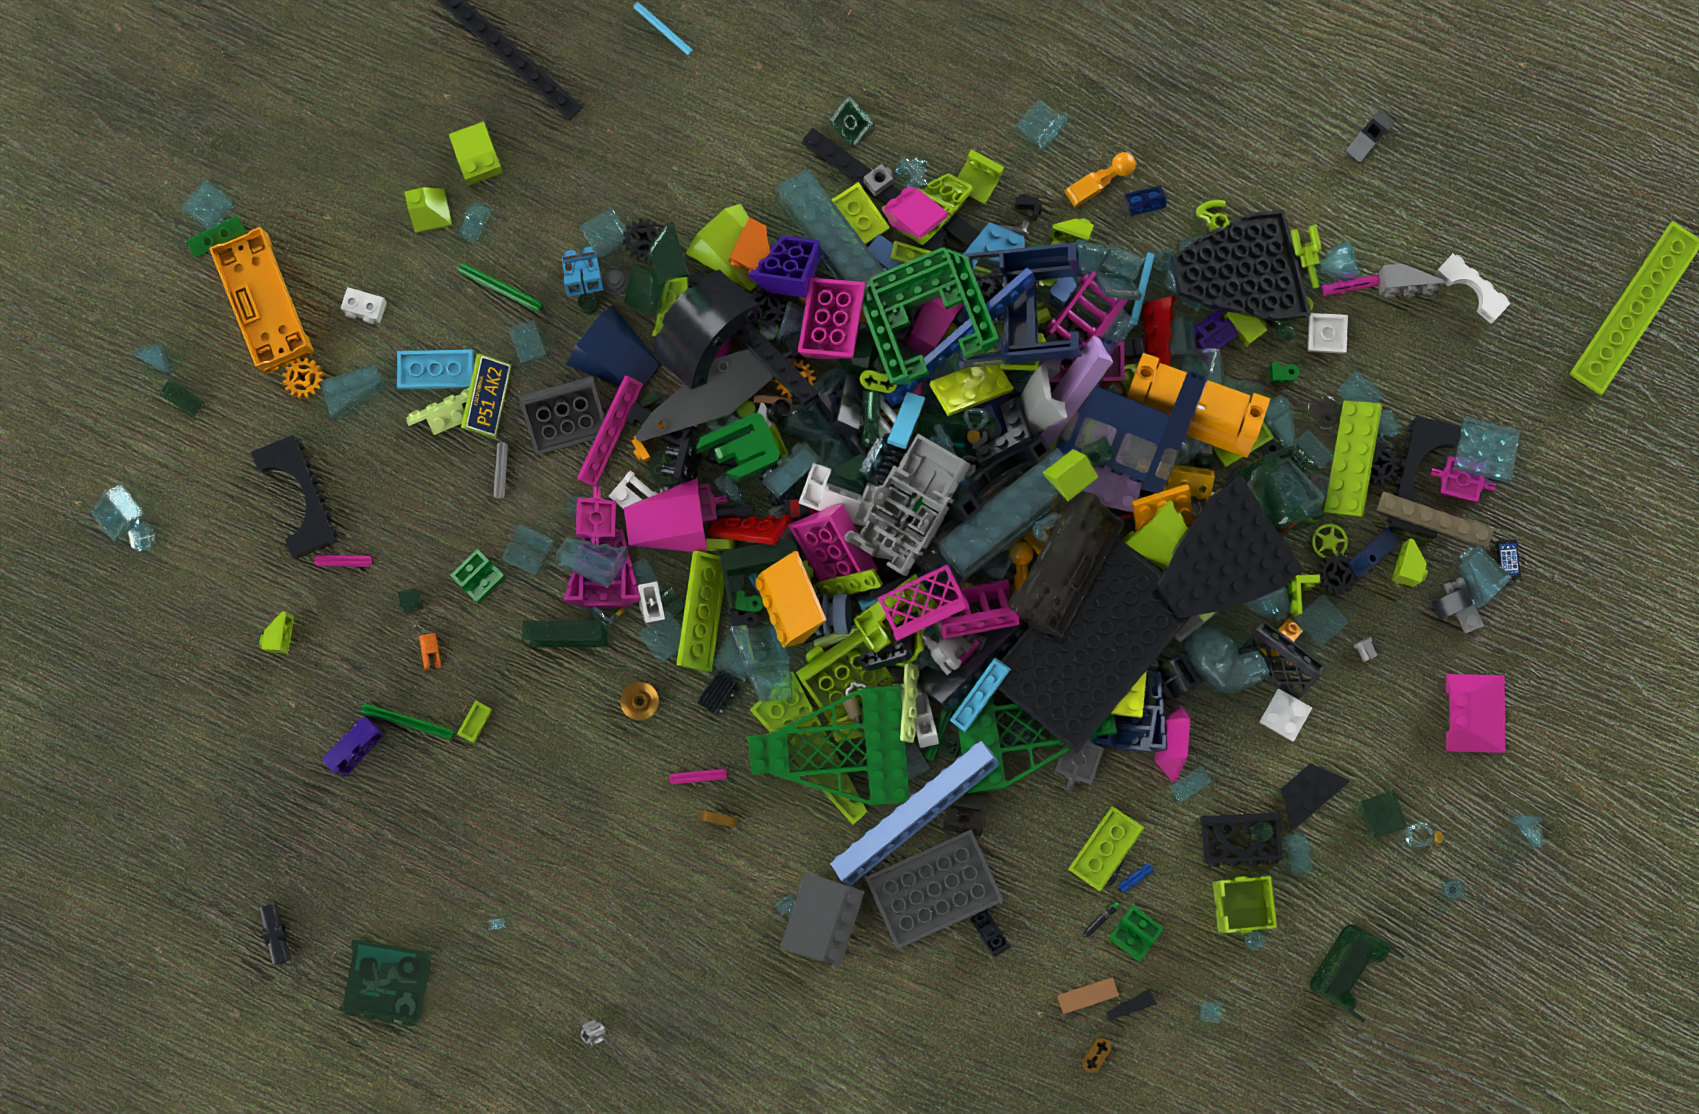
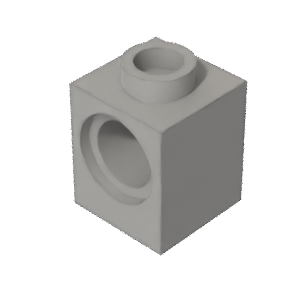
M881 164L864 176V184L875 197L893 184L894 175L888 167L885 168ZM877 176H882L885 180L883 182H877L875 178Z

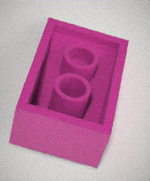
M911 186L905 188L898 197L890 200L882 208L892 227L920 239L949 216L944 209L921 190Z

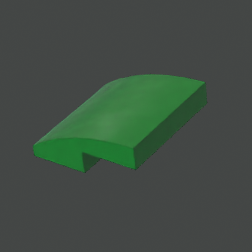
M478 549L450 575L478 604L506 579Z
M1132 905L1108 939L1140 962L1164 928Z

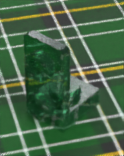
M170 378L158 393L192 417L197 415L205 403Z

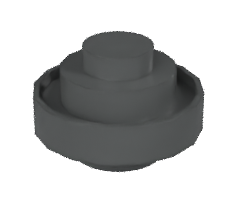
M611 267L602 275L603 289L608 294L620 295L628 289L629 277L622 268Z

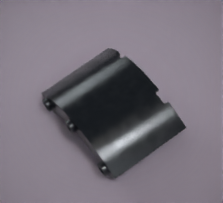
M716 270L699 279L700 283L692 289L690 287L687 288L666 313L662 320L664 325L655 338L653 354L690 389L707 384L711 365L722 346L738 330L756 321L758 318V303L721 270Z

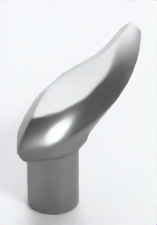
M1027 220L1023 221L1021 227L998 225L1023 236L1029 235L1027 230L1030 222Z

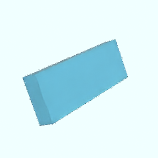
M910 392L906 393L889 435V444L904 449L907 448L924 405L925 397Z

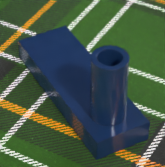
M1387 528L1348 561L1347 564L1356 576L1360 578L1400 542L1391 530Z

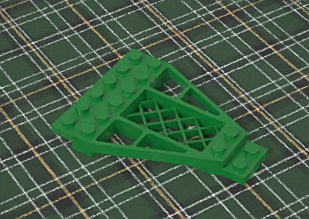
M900 685L861 687L768 734L748 735L751 775L770 773L777 777L869 805L904 803L908 801L909 787L905 742L900 740L902 719ZM861 694L864 721L837 724L835 706ZM832 708V725L796 727V725ZM859 728H865V733H863ZM843 729H851L847 735L843 734L840 731ZM854 730L863 735L857 744L848 738ZM820 731H831V732H830L829 735L826 737V736L823 735ZM835 731L844 737L837 746L829 740ZM812 732L808 738L804 737L801 733ZM815 733L824 738L818 747L809 741ZM787 734H793L789 739L787 738ZM796 734L805 740L799 749L790 743ZM864 739L866 740V752L859 747ZM845 740L854 746L848 755L839 748ZM826 741L835 748L829 756L820 750ZM806 743L815 749L809 758L800 751ZM788 745L796 751L790 759ZM856 748L865 755L859 763H856L850 757ZM837 750L845 756L839 765L831 759V756ZM817 752L826 758L820 766L811 760ZM798 753L806 759V762L800 768L792 762ZM867 758V764L861 765L862 762ZM847 759L854 764L853 766H842ZM827 761H830L835 766L822 768ZM808 762L815 767V769L803 768L806 766ZM790 764H791L796 770H790ZM867 771L870 798L866 799L843 792L841 774L843 772ZM835 773L838 776L839 789L804 780L800 776Z
M968 694L965 695L958 702L957 706L955 707V711H957V709L960 707V705L968 696ZM993 695L967 732L958 727L962 756L974 744L982 741L1000 763L998 767L967 791L968 794L1005 790L1072 750L1067 747L1043 762L1034 765L1033 750L1064 746L1065 744L1060 740H1054V735L1049 741L1042 737L1040 734L1045 729L1044 727L1038 733L1031 729L1029 726L1035 719L1031 718L1027 725L1020 721L1018 718L1024 710L1018 705L995 706ZM1020 710L1016 717L1008 711ZM995 713H1001L1000 716H999V717L997 718V720H996V714H995ZM1004 714L1014 719L1008 728L999 722ZM1110 714L1087 742L1097 736L1117 734L1114 714ZM1016 721L1025 727L1019 736L1010 730ZM997 724L1005 730L1000 738ZM1027 729L1036 735L1030 744L1021 738ZM1008 732L1017 738L1011 747L1002 741ZM1038 737L1044 741L1040 743H1034ZM1019 740H1020L1022 743L1025 744V745L1015 746ZM1028 751L1032 768L1012 780L1006 781L1002 755Z

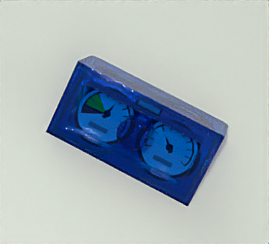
M1161 185L1125 194L1131 216L1162 209L1167 206L1166 196Z

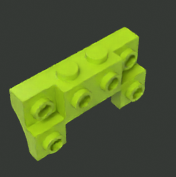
M914 574L912 577H910L904 583L899 585L897 588L911 581H914L919 577L916 574ZM921 581L919 589L928 592ZM909 588L904 589L902 598L912 601L915 591ZM918 592L914 602L925 606L928 595ZM891 596L884 599L887 607L895 608L898 599ZM930 597L927 607L937 609L938 605L933 597ZM900 600L897 610L907 614L910 603ZM879 601L853 619L875 653L891 643L886 632L891 630L892 627ZM913 605L910 615L917 610L921 616L924 608ZM896 613L894 617L895 624H899L906 616Z

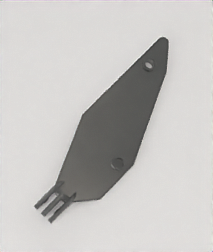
M748 349L714 359L708 374L707 384L694 389H690L684 384L649 415L636 434V439L638 441H645L730 415L774 376ZM793 351L783 353L782 355L784 357L793 355ZM795 358L788 360L790 364L796 362ZM659 422L665 424L663 429L658 428L657 424Z

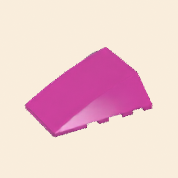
M941 297L925 303L912 334L906 343L918 356L922 355L925 358L940 344L955 317L961 313L964 303L947 310Z
M698 478L624 507L629 546L708 553L699 498Z
M615 529L614 539H599V550H595V548L591 550V539L582 537L563 601L584 609L624 608L641 600L623 529Z
M1178 705L1165 716L1167 750L1155 753V762L1172 782H1177V778H1179L1188 756L1190 717L1181 705Z

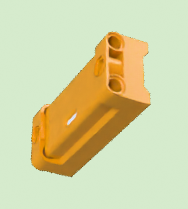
M261 227L251 230L248 234L224 244L210 247V252L255 367L263 373H271L290 365V361L295 363L297 358L302 360L313 355V347L309 337L304 333L273 254V246L268 233Z
M1143 353L1127 398L1171 414L1187 372L1162 363L1159 364L1157 369L1156 366L1159 358ZM1208 380L1187 436L1248 458L1252 446L1259 435L1270 398L1253 393L1250 400L1251 395Z

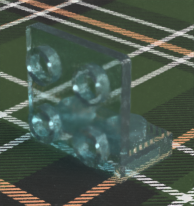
M1039 99L1016 124V128L1044 151L1068 124L1069 116L1065 112L1061 115L1057 114Z

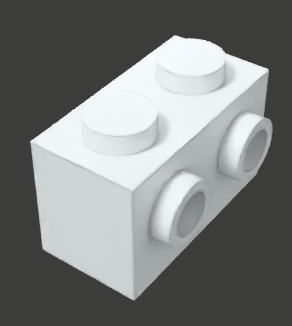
M347 287L340 309L345 313L346 317L352 319L360 317L363 318L364 322L374 324V322H381L387 302L383 297Z

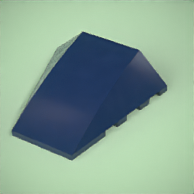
M613 305L601 313L576 344L566 364L619 387L624 376L627 375L643 383L641 390L661 366L660 362Z
M1147 671L1142 718L1114 715L1117 734L1097 736L1092 740L1093 743L1117 750L1157 753L1167 750L1160 672Z

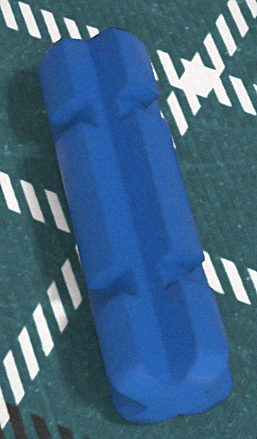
M1145 864L1141 867V870L1138 869L1126 878V881H1122L1118 885L1121 891L1127 892L1131 889V886L1134 887L1145 879L1146 875L1149 876L1153 873L1154 870L1151 865Z

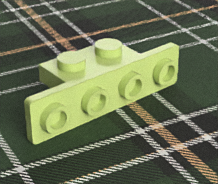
M469 388L463 390L462 394L457 396L451 395L446 397L441 403H432L420 412L419 410L411 412L406 417L408 426L427 419L433 434L436 435L462 424L465 411L462 403L467 401Z
M905 663L904 684H893V686L900 685L902 719L900 740L913 743L916 733L915 717L917 715L916 698L918 696L917 679L919 671L917 665Z

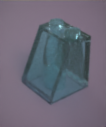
M1479 545L1474 548L1470 546L1459 556L1461 560L1457 563V566L1476 603V609L1486 605L1512 579Z

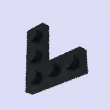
M1018 397L1000 405L1008 432L975 450L978 463L982 468L1033 441Z

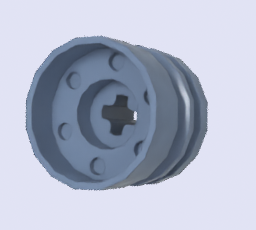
M817 594L816 596L826 621L815 631V634L822 635L824 631L826 635H829L832 626L836 634H850L852 628L850 595L835 594L832 603L828 594H825L823 598L821 594Z

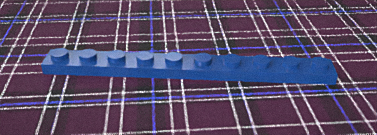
M1028 268L986 303L991 319L1002 314L1008 305L1015 302L1025 290L1030 289L1036 282L1033 273ZM970 318L924 358L929 371L928 375L912 381L913 384L897 385L893 392L883 394V397L891 407L899 404L907 392L914 391L918 384L924 379L929 378L934 370L944 365L951 355L961 349L958 339L975 333Z

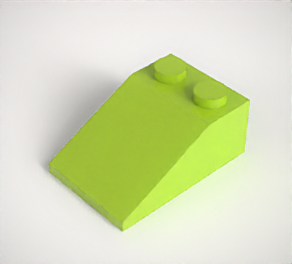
M484 121L449 134L468 186L503 173Z

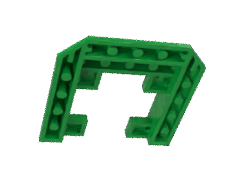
M942 247L870 278L864 291L862 309L891 385L913 384L912 381L929 374L922 355L904 361L894 331L911 325L906 311L941 297L946 310L961 303L965 304L975 333L958 339L965 359L982 352L986 354L999 341L998 334L967 256Z

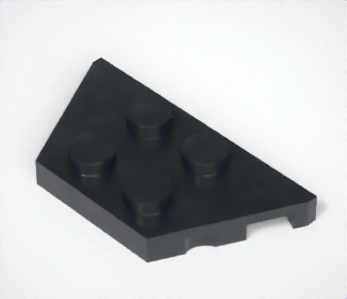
M1311 763L1281 788L1291 829L1297 828L1350 781Z

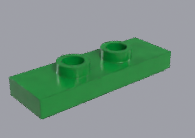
M236 215L187 239L186 242L196 258L210 251L209 248L212 246L224 244L245 234L246 230Z

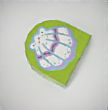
M777 323L775 328L769 325V329L766 330L765 326L762 325L759 331L771 342L778 337L779 326Z

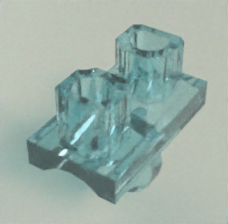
M903 156L898 160L900 163L894 169L896 174L901 178L907 173L911 175V178L905 183L907 187L911 186L917 189L928 184L918 172L920 171L923 175L927 173V170L924 168L927 162L924 159L918 161L916 157L913 158L911 161L915 166H913L908 158Z
M1120 310L1102 336L1116 342H1122L1137 320L1129 316L1124 310Z

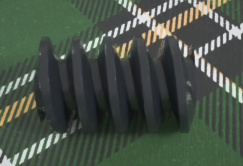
M890 446V450L886 452V456L879 463L878 469L870 477L871 481L878 487L884 484L894 466L899 467L905 455L902 450L895 446Z

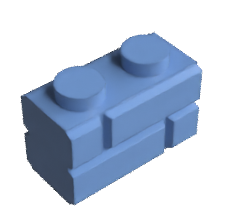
M1072 277L1059 278L1049 292L1048 303L1058 310H1062L1075 293L1077 287L1076 280Z

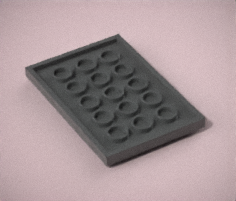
M972 829L865 877L896 949L1004 901Z

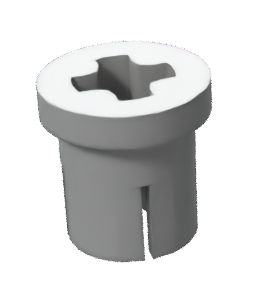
M1371 637L1365 638L1353 645L1355 649H1358L1363 662L1377 656L1371 643Z

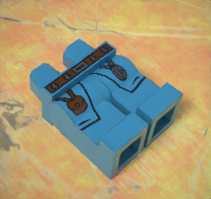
M592 247L584 248L581 254H576L573 250L566 251L562 260L567 297L584 294L583 281L586 293L603 291L596 251H593ZM598 281L597 286L591 287L588 285L590 282ZM578 284H579V286H580V287H579L578 289H576V290H571V289H570V287H571L572 285H578Z

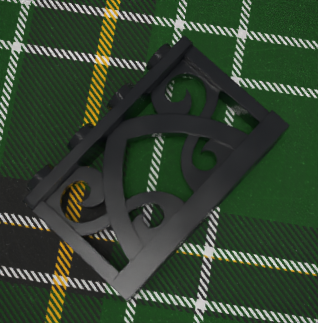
M1280 812L1201 816L1203 864H1208V867H1220V863H1228V866H1240L1239 862H1247V865H1259V861H1267V864H1279L1278 860L1283 859ZM1270 821L1274 822L1275 838L1266 835ZM1238 823H1243V827L1249 835L1257 837L1243 852L1235 848L1227 840V838L1232 837L1236 833ZM1207 824H1211L1216 838L1209 842ZM1251 824L1257 825L1256 831H1260L1259 834L1250 830ZM1226 825L1231 826L1232 831L1227 835H1223L1224 832H1227L1224 827ZM1264 839L1273 842L1275 846L1273 853H1263L1264 847L1269 848V845L1263 842ZM1217 841L1221 845H1218L1215 851L1217 849L1222 851L1220 857H1214L1210 853L1211 845ZM1255 851H1256L1257 854L1260 856V857H1248V856H1250V855H1251L1253 852H1255ZM1230 852L1231 854H1233L1234 856H1236V857H1238V858H1226V857L1228 856V853Z

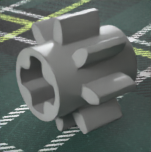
M592 1020L582 1025L584 1029L581 1031V1038L585 1043H590L591 1046H594L604 1041L602 1037L605 1036V1028L601 1023H596L595 1020Z

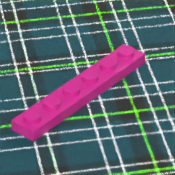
M627 375L624 376L577 479L593 487L597 485L643 383Z

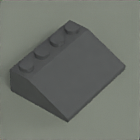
M593 376L520 396V405L536 455L595 439L605 419Z
M804 872L780 947L840 967L864 891Z

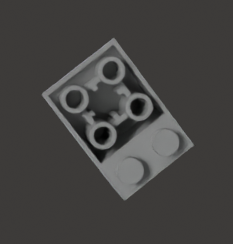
M1405 264L1384 265L1378 272L1380 281L1378 286L1379 297L1385 296L1386 299L1395 298L1397 295L1412 297L1417 293H1423L1424 296L1433 295L1444 283L1440 278Z

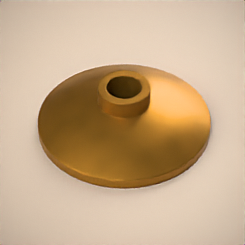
M635 682L628 685L622 692L620 705L626 716L633 720L642 721L655 714L659 705V697L651 685L644 682ZM639 698L644 700L642 705H637Z

